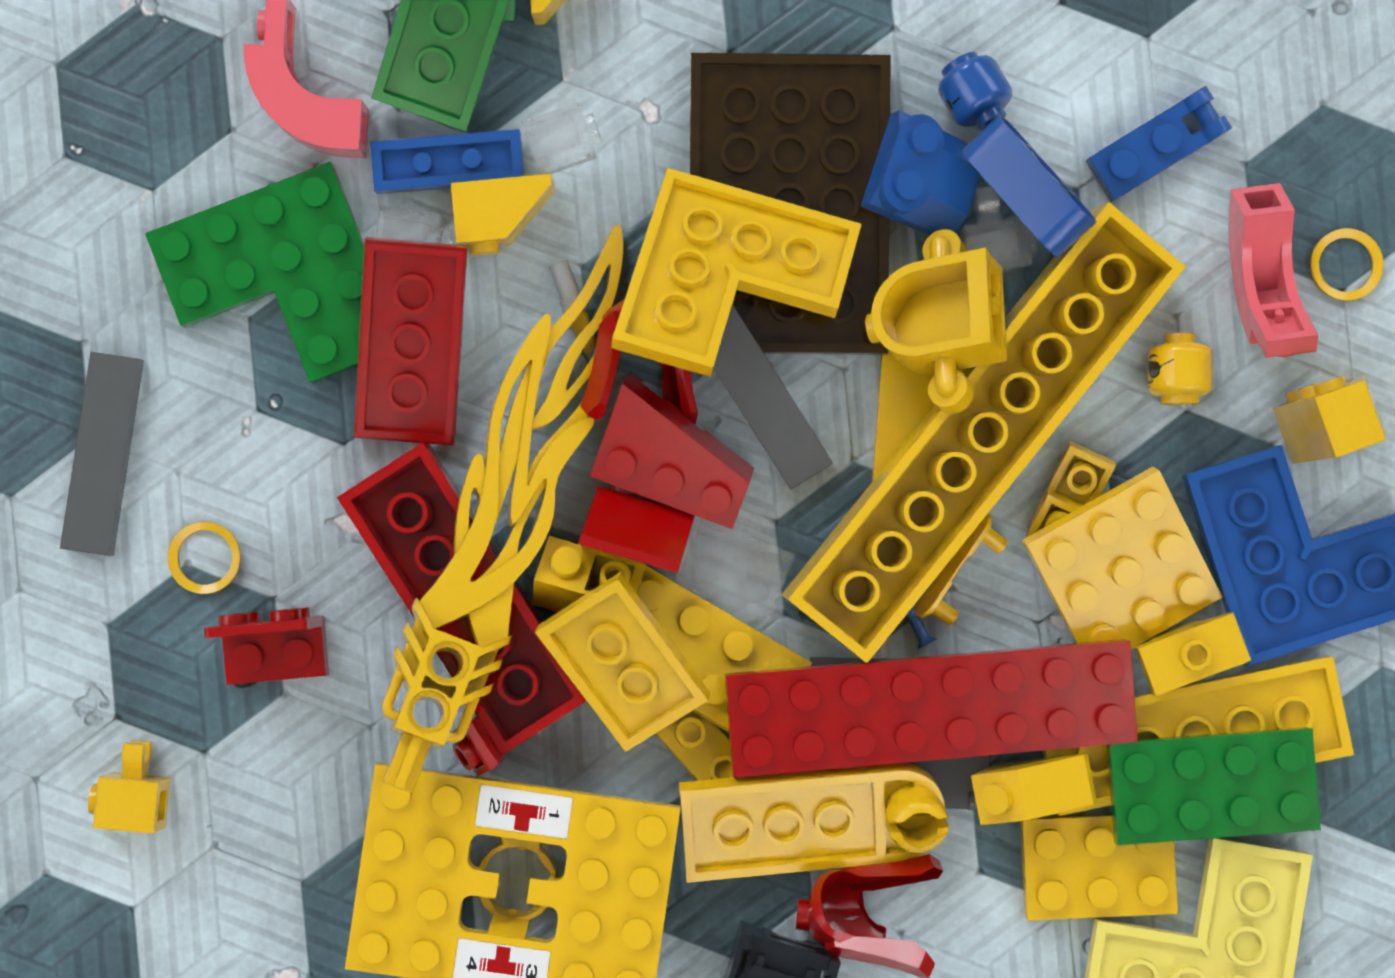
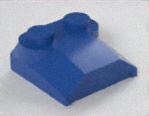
M900 110L891 113L861 207L929 236L935 231L948 229L957 233L968 215L981 175L962 152V149L968 143L943 131L938 122L930 116L924 114L911 116Z

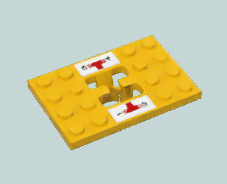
M377 762L375 764L345 969L404 978H656L681 809L680 805L423 768L413 793H409L383 783L390 765L389 763ZM478 834L501 837L502 841L495 844L486 854L480 866H474L470 860L473 837ZM542 843L559 845L565 849L567 860L565 873L561 877H559L558 865L554 856H550L551 851ZM518 847L520 850L529 849L536 852L540 861L551 873L548 880L530 878L526 904H533V907L529 910L509 909L501 906L495 900L499 887V873L486 872L485 870L489 860L506 848ZM465 897H480L483 906L493 914L488 931L468 928L463 925L461 913ZM547 907L556 910L558 922L554 937L542 939L526 936L530 919L541 915Z

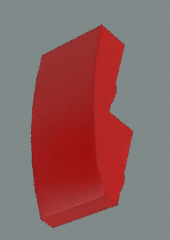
M477 716L472 718L464 739L454 743L452 746L462 766L469 771L473 769L477 777L492 770L505 759Z

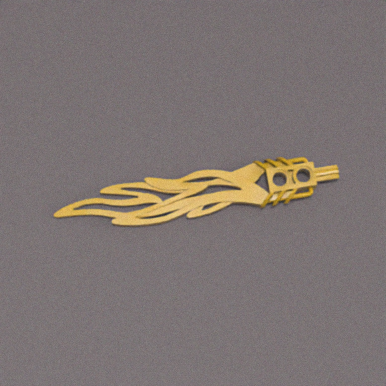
M618 224L610 231L583 289L573 304L552 327L550 314L543 315L532 328L510 364L491 410L484 459L480 453L474 456L463 483L455 520L454 556L420 601L418 598H415L412 605L415 622L412 628L406 622L402 631L406 645L403 652H401L398 646H396L393 660L396 670L385 695L382 710L387 718L394 721L390 730L401 734L383 783L399 790L413 793L431 746L439 749L445 746L446 741L455 743L464 739L479 699L489 694L494 685L493 683L484 687L489 674L500 669L503 659L494 662L498 650L509 645L512 635L508 636L514 582L530 565L547 537L554 516L555 489L558 477L566 462L592 428L594 419L591 417L586 418L587 414L580 407V403L568 420L543 445L528 470L531 433L552 423L590 377L594 355L577 380L566 390L572 369L580 353L598 330L599 324L602 322V316L612 307L623 259V234L621 226ZM608 268L607 283L601 303L591 322L582 330L563 357L553 377L545 401L534 417L539 382L548 354L586 307L604 272ZM524 370L510 408L500 444L505 407L514 383ZM511 482L507 518L509 528L513 525L514 527L493 564L480 578L471 582V577L487 549ZM474 490L478 498V504L469 527L470 500ZM542 492L534 524L525 544L518 552L519 540L524 524ZM467 616L476 645L437 629ZM446 651L455 656L459 665L455 677L443 678L436 674L432 666L435 653ZM402 684L405 694L397 711L393 709V704ZM426 699L437 705L440 718L436 726L431 728L422 727L415 721L413 708L417 701ZM466 705L456 732L450 731L459 707Z

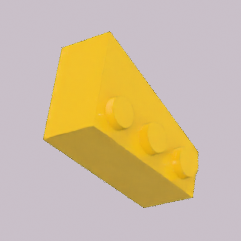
M1366 375L1346 382L1344 376L1295 389L1285 393L1287 403L1273 407L1292 464L1336 458L1386 440V431Z

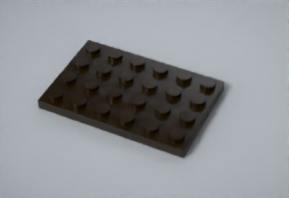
M691 53L690 174L861 224L835 318L739 290L736 291L733 304L765 354H888V350L881 342L873 344L869 340L865 319L866 315L871 313L876 293L883 282L889 277V218L861 207V203L890 117L891 55Z

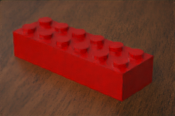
M424 442L337 497L413 618L412 605L415 598H418L419 601L423 598L454 556L455 520L461 494L431 445ZM471 508L469 509V527L474 517V512ZM491 539L471 577V582L480 578L500 554ZM517 580L514 582L508 631V636L512 635L509 645L498 650L494 662L503 659L500 669L489 674L484 687L493 683L494 685L489 694L479 699L474 712L501 755L506 754L586 702V699L536 635L535 631L543 620ZM467 616L437 629L476 645ZM446 651L437 652L438 657L451 677H455L459 667L455 656Z

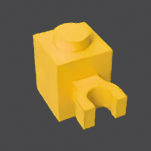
M131 740L130 743H123L122 773L110 772L98 777L97 784L91 786L88 797L89 814H94L93 828L154 834L166 827L171 778L148 775L152 756V741Z

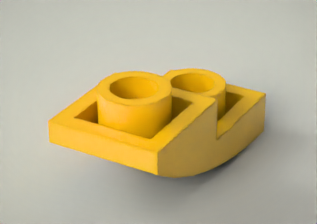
M1070 440L1037 507L1026 537L1101 496L1116 467L1115 461Z

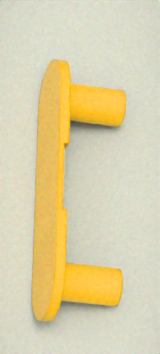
M989 513L916 602L915 615L925 618L933 614L947 625H952L956 621L959 612L942 600L953 584V578L968 556H972L981 542L997 554L1001 553L1008 543L1006 538L991 528L992 516Z

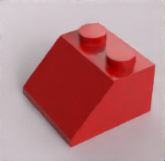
M611 484L609 489L598 486L578 544L678 573L695 515L660 502L654 503L640 499L638 494Z

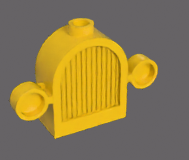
M942 229L932 233L924 242L922 253L925 260L913 262L899 268L883 282L874 298L871 313L866 315L865 325L871 343L881 342L906 368L921 374H935L928 385L929 398L941 411L955 414L965 410L971 403L974 395L972 383L959 370L1007 361L1002 267L986 247L967 251L966 245L955 232Z

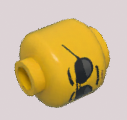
M1194 333L1165 334V343L1154 345L1148 351L1147 387L1150 394L1160 397V405L1200 404V397L1209 394L1213 388L1212 349L1206 344L1195 343Z

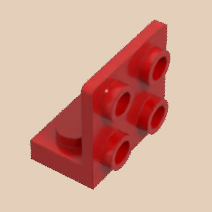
M309 607L269 611L270 620L260 621L259 612L218 616V626L204 628L205 638L222 637L226 685L329 675L324 616L310 617Z

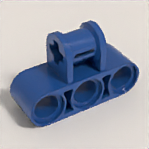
M1000 114L962 149L963 154L1036 238L1056 257L1063 254L1097 223L1094 216L1024 137Z

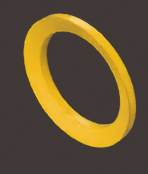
M1350 228L1338 229L1325 235L1315 245L1310 258V271L1316 286L1327 296L1340 301L1357 300L1368 295L1378 285L1384 267L1383 256L1377 243L1366 233ZM1335 240H1355L1366 248L1371 257L1372 270L1370 277L1361 288L1355 291L1342 292L1333 289L1324 281L1320 273L1319 261L1325 247Z
M201 521L185 526L174 536L168 550V566L173 578L186 590L198 594L214 593L227 587L236 577L241 564V550L238 541L227 528L214 522ZM204 530L221 535L229 544L232 553V562L227 574L221 580L208 585L198 584L188 579L182 572L179 564V551L183 542L193 533Z

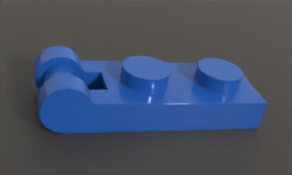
M1207 86L1192 93L1184 100L1090 156L1085 161L1111 203L1232 129L1225 115L1219 117L1210 101L1214 97ZM1191 113L1195 115L1203 128L1193 135L1190 134L1182 121L1183 118Z

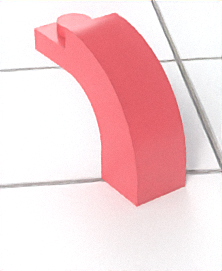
M266 0V10H259L257 17L258 39L264 41V45L244 44V62L247 77L260 105L289 136L306 147L331 156L367 159L368 107L362 99L322 97L307 91L300 85L293 65L296 8L290 0Z
M1280 183L1230 190L1229 251L1236 302L1250 345L1259 344L1265 358L1290 357L1295 354L1317 352L1318 333L1300 300L1295 283L1292 262V235L1295 209Z

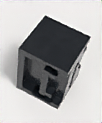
M740 920L723 978H737L735 973L736 971L738 972L743 955L742 949L748 950V948L751 949L748 952L747 963L741 978H820L822 970H824L822 978H837L841 962L839 956L827 952L826 948L818 943L784 937L772 932L768 928L751 927V923Z

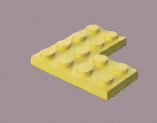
M1227 838L1208 839L1193 934L1094 918L1085 978H1293L1313 855L1304 851Z

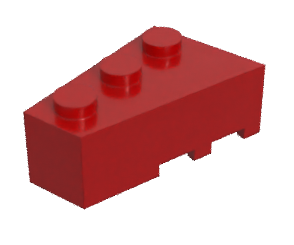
M630 371L621 385L590 477L733 529L750 484L754 467L707 430H701L679 412V408L668 400L667 402L645 386L642 383V379Z

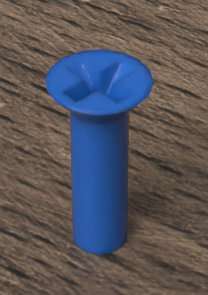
M913 606L905 617L919 641L918 649L937 639L929 636L922 620L915 615V607Z

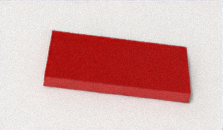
M374 237L365 238L354 438L412 443L424 442L426 444L454 446L468 256L467 245Z

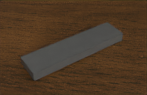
M732 304L713 369L789 489L792 490L833 465V462L735 305Z
M90 351L60 549L114 556L144 364L142 359Z

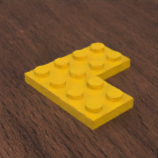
M667 168L612 337L611 348L711 377L737 290L835 318L861 224Z

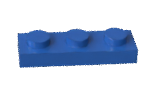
M520 129L370 142L374 192L376 194L451 188V183L525 176Z

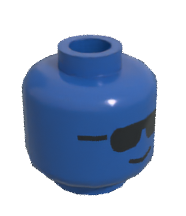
M973 51L957 57L942 70L943 79L939 83L938 92L952 118L958 125L963 127L978 125L979 129L983 130L999 114L1003 117L1006 116L1004 108L1010 102L1013 91L994 58L988 55L978 56Z

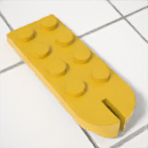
M911 763L679 782L684 867L687 883L902 861L924 855L937 847L949 833V825L946 820L949 816L945 809L944 799L938 784L925 769Z

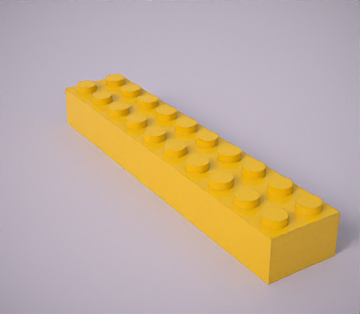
M1110 202L1091 210L1090 213L1094 216L1097 223L1059 257H1053L1005 317L1007 361L967 368L961 371L972 383L974 389L973 399L969 406L959 413L948 414L934 405L781 594L865 663L870 661L1186 268L1184 264Z

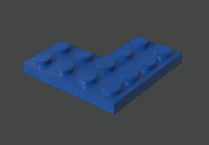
M1276 445L1182 475L1218 589L1223 597L1222 602L1226 613H1234L1251 661L1243 664L1244 666H1251L1395 620V512L1312 538L1282 445Z

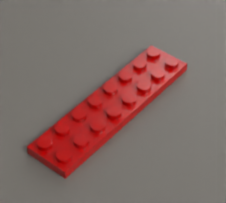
M1126 639L869 661L868 663L853 662L724 674L732 775L734 778L1138 742L1131 641Z

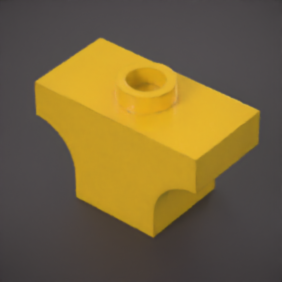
M1230 612L1205 620H1193L1161 632L1150 638V641L1134 647L1151 694L1154 696L1251 661L1234 613Z

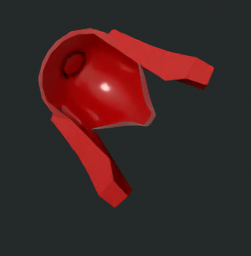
M625 299L610 307L602 316V322L599 324L593 366L580 406L588 416L596 421L605 415L621 355L620 350L611 348V343ZM658 362L663 364L662 399L666 402L667 400L680 409L679 412L696 424L698 409L690 371Z
M926 854L891 863L830 870L819 876L813 886L810 900L799 899L796 930L810 931L813 939L825 947L827 952L841 958L882 965L920 978H929L935 966L929 954L914 941L885 939L886 928L870 919L865 910L863 891H875L938 879L943 873L941 863L931 854ZM850 917H857V918H855V919H853V920H851V919H845V918H850Z

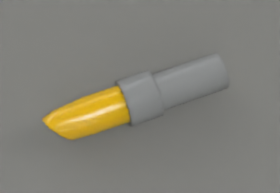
M563 260L549 266L562 300L560 305L563 313L569 309L580 294L568 260ZM587 305L571 325L575 338L590 323ZM595 334L591 337V339L588 341V343L582 350L585 353V355L588 354L596 344Z

